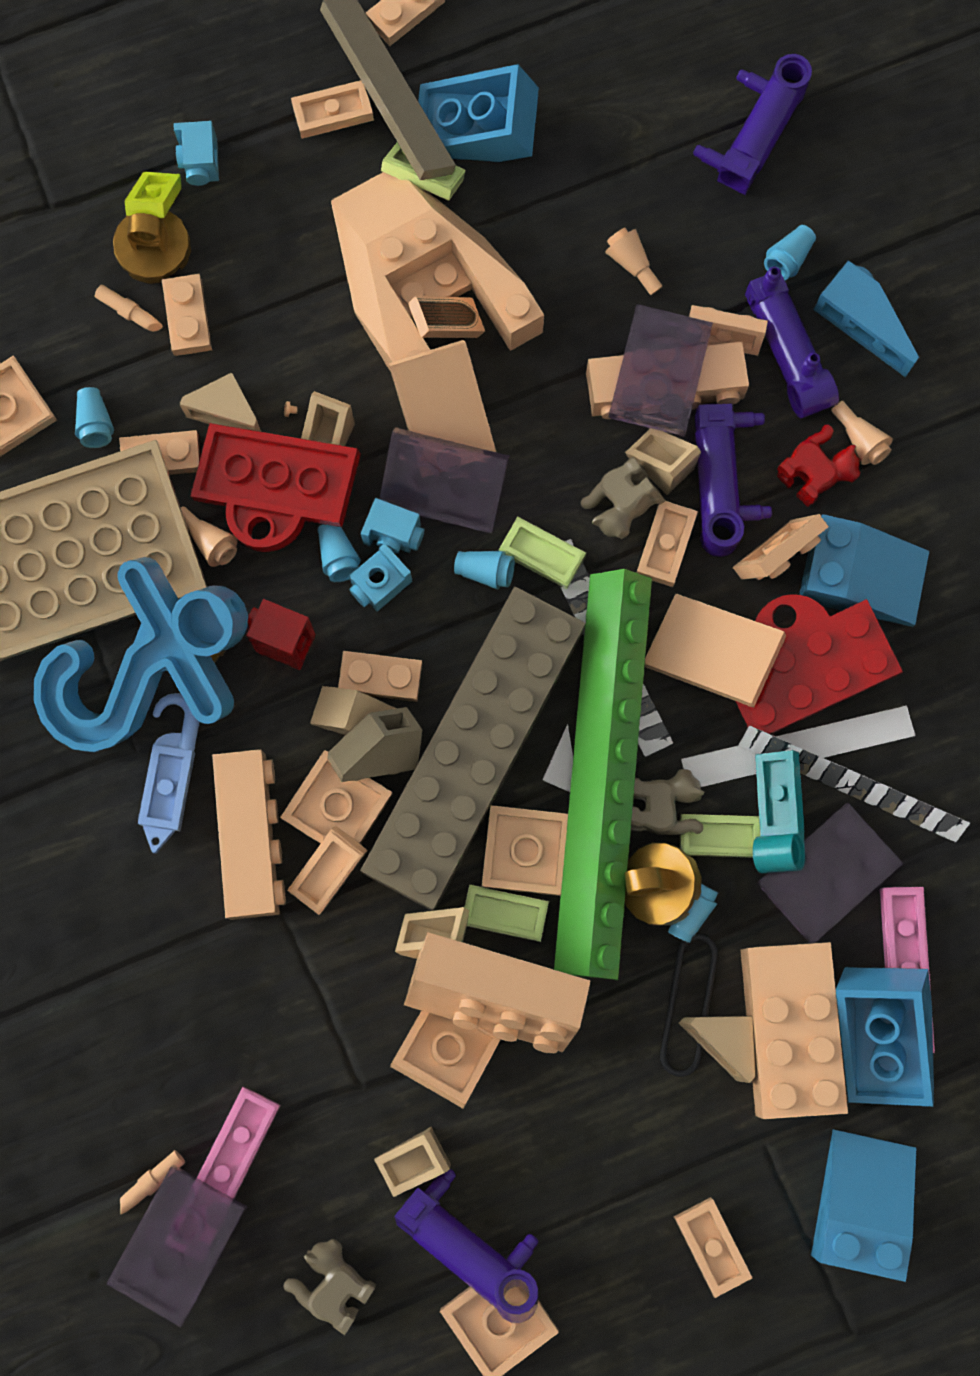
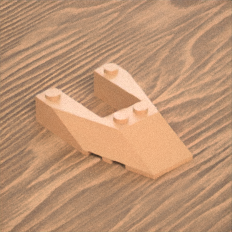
M382 172L331 200L354 312L388 368V363L430 350L414 324L415 320L408 304L415 296L459 297L472 290L510 351L543 333L544 313L525 283L485 237L428 191L417 187L409 180H400Z

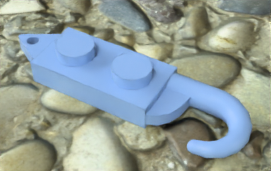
M180 693L168 694L162 697L155 705L153 716L157 718L161 715L164 708L173 704L180 706L185 714L182 732L162 735L152 747L138 824L143 826L151 851L155 854L175 831H181L195 757L194 749L199 721L193 716ZM156 838L159 839L158 845L153 844V841Z

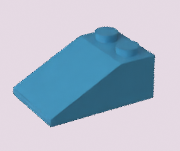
M519 64L420 84L418 102L452 159L502 162L532 156L539 87Z
M822 514L821 517L829 527L818 535L821 541L808 551L799 595L812 598L823 607L841 611L867 599L877 619L914 627L929 551L863 523Z
M845 967L836 988L848 1102L933 1107V1027L928 969Z
M832 1130L811 1252L813 1258L822 1264L906 1282L913 1240L916 1147Z

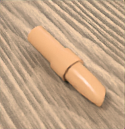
M103 284L97 288L95 298L116 310L123 318L128 321L132 320L152 332L162 329L163 326L157 319L141 309L131 299L122 297Z
M176 1150L155 1168L144 1173L137 1180L138 1182L120 1198L121 1215L138 1205L148 1195L151 1196L166 1179L185 1164V1160Z

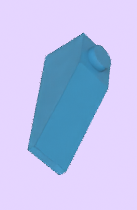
M848 261L822 292L814 311L906 377L919 356L880 283L874 280L873 275L867 269L855 266Z

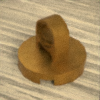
M168 211L165 218L161 219L145 213L126 216L117 226L113 238L114 254L122 268L133 279L148 284L161 283L162 279L170 278L169 275L175 273L179 268L182 270L187 265L191 253L189 234L181 219Z
M651 843L638 849L628 860L627 872L624 874L626 881L625 904L637 919L652 925H673L684 920L690 914L687 912L691 909L694 900H698L701 894V874L696 861L691 856H687L683 850L671 844Z

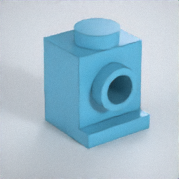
M212 121L174 123V132L179 145H176L177 164L179 169H185L186 181L191 185L197 186L205 185L210 181H219L218 145Z
M375 498L361 531L363 544L370 547L373 540L378 541L377 546L380 547L385 543L393 553H399V550L410 553L411 549L414 551L418 550L425 529L420 528V514Z
M384 543L379 547V551L349 575L353 585L349 590L363 607L370 604L378 612L412 582L411 572ZM376 572L384 574V579L380 583H373L370 580V577Z

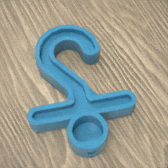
M142 557L124 562L118 570V581L138 616L141 625L134 643L126 650L104 712L102 714L94 713L88 710L80 700L78 682L81 675L92 666L94 652L87 642L75 640L57 646L41 661L34 678V704L40 721L56 740L74 750L96 752L115 746L127 740L142 727L163 671L170 673L190 711L199 722L211 724L226 717L233 710L234 699L210 655L234 647L243 639L248 628V613L241 598L234 591L226 587L212 585L187 593L178 599L156 560L150 557Z

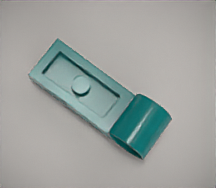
M790 750L755 754L760 836L756 837L753 843L755 867L759 873L802 870L805 864V831L799 752Z

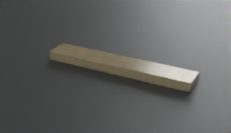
M323 0L320 8L321 13L419 180L452 175L456 164L358 0Z

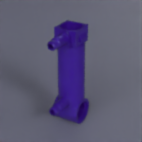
M787 54L781 57L776 63L770 80L743 69L739 71L736 78L737 81L761 94L730 150L728 149L725 155L701 145H697L693 152L695 157L718 170V182L746 195L756 174L761 171L797 105L804 98L812 75V68L808 60L797 54ZM784 79H791L796 83H789Z
M773 266L766 272L765 276L749 282L745 296L757 319L768 321L765 337L786 381L787 395L794 413L801 419L837 405L839 394L831 373L827 369H823L820 363V356L815 352L792 302L781 270Z
M732 404L699 405L695 414L696 446L701 451L697 461L702 521L700 541L704 550L716 557L728 556L736 549L744 534L743 521H757L772 517V508L770 506L739 505L734 437L735 428L763 425L765 423V415L754 412H734ZM717 526L725 527L731 533V538L720 540L713 534L712 529Z
M450 1169L444 1174L437 1176L425 1191L417 1188L396 1213L395 1220L397 1226L493 1305L503 1319L511 1323H522L529 1320L534 1315L538 1306V1287L534 1278L529 1273L521 1270V1268L533 1254L534 1248L538 1245V1239L532 1234H528L522 1242H519L509 1257L505 1259L440 1206L438 1201L449 1189L450 1183L456 1177L453 1170ZM521 1287L528 1293L529 1298L523 1305L512 1306L504 1298L506 1292L510 1288Z

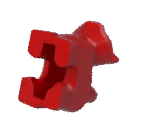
M824 425L820 432L809 436L794 449L791 457L786 458L777 468V477L788 488L794 483L795 477H800L806 483L797 493V497L807 507L811 504L813 505L822 492L830 489L837 482L847 481L852 483L860 476V459L855 453L856 445H850L846 449L839 451L831 461L819 447L831 439L833 428L830 425Z

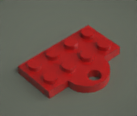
M210 423L190 497L197 502L225 506L226 520L230 531L246 547L260 552L276 551L284 548L296 539L305 521L343 527L361 453L357 448ZM260 522H269L271 527L269 534L260 540L253 539L252 530L254 526Z
M796 594L785 595L769 602L759 612L755 620L756 622L784 631L786 634L784 643L754 708L737 701L736 703L748 727L750 725L768 734H773L903 673L867 599L829 616L824 607L812 598ZM788 606L795 610L796 621L792 626L780 628L775 625L773 620L774 613L780 607Z

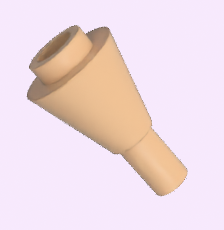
M624 227L607 240L610 247L605 253L634 277L637 276L650 296L663 287L649 268L650 264L636 229L628 232Z
M840 401L832 408V413L846 427V432L852 445H856L855 451L863 465L869 463L876 465L890 454L892 449L889 446L893 441L892 437L861 417H857L844 401Z
M181 507L188 531L209 566L215 567L229 563L237 552V538L210 523L199 520L186 507Z

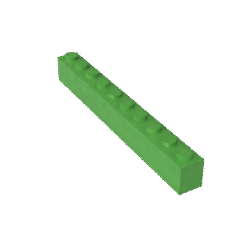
M627 569L590 574L554 970L573 976L618 980L626 891L624 874L627 872L652 583V578Z

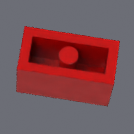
M265 599L262 600L259 609L254 607L248 615V633L246 636L256 652L301 670L316 636L309 618Z

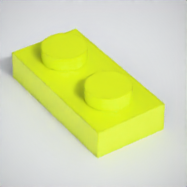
M143 172L125 199L126 216L145 213L157 216L160 219L165 218L181 190L180 174Z

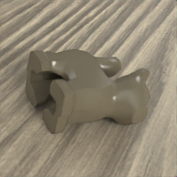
M632 457L623 466L606 473L601 482L591 491L590 495L581 500V506L584 509L594 508L607 497L614 504V507L595 517L592 523L598 526L604 535L623 539L629 535L633 519L644 514L650 506L664 503L665 499L659 490L653 486L649 480V475L642 465Z
M678 770L676 775L669 780L641 781L639 778H635L633 799L645 801V809L641 811L638 807L633 806L632 832L648 831L656 835H681L687 832L700 834L703 831V824L696 819L677 820L675 801L681 803L697 802L704 795V791L701 790L700 781L693 776L691 770Z
M331 1239L328 1242L317 1243L313 1246L312 1250L308 1249L307 1254L304 1256L305 1261L315 1272L325 1275L324 1280L311 1292L298 1279H287L284 1283V1290L294 1294L298 1302L317 1319L331 1323L333 1328L345 1335L359 1311L355 1307L347 1308L346 1301L353 1297L365 1304L374 1291L376 1284L371 1280H364L352 1266L345 1263L342 1255L343 1246L337 1240Z

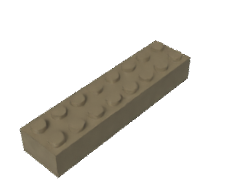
M514 586L360 871L364 875L423 907L436 911L490 806L495 800L578 644L585 628V622Z

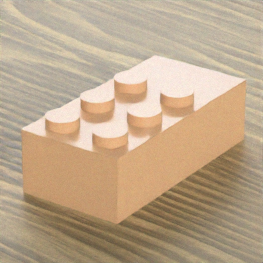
M427 932L416 961L404 1005L452 1019L454 1025L463 1029L474 1030L477 1027L493 1031V1036L509 1042L519 1039L533 1043V1047L538 1051L557 1053V1051L563 1052L580 1029L591 981Z
M831 942L740 949L746 1016H753L755 1078L752 1082L755 1115L762 1119L848 1114Z

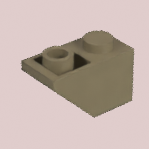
M407 707L369 713L328 752V760L341 782L358 781L369 777L415 770L419 761L422 728Z

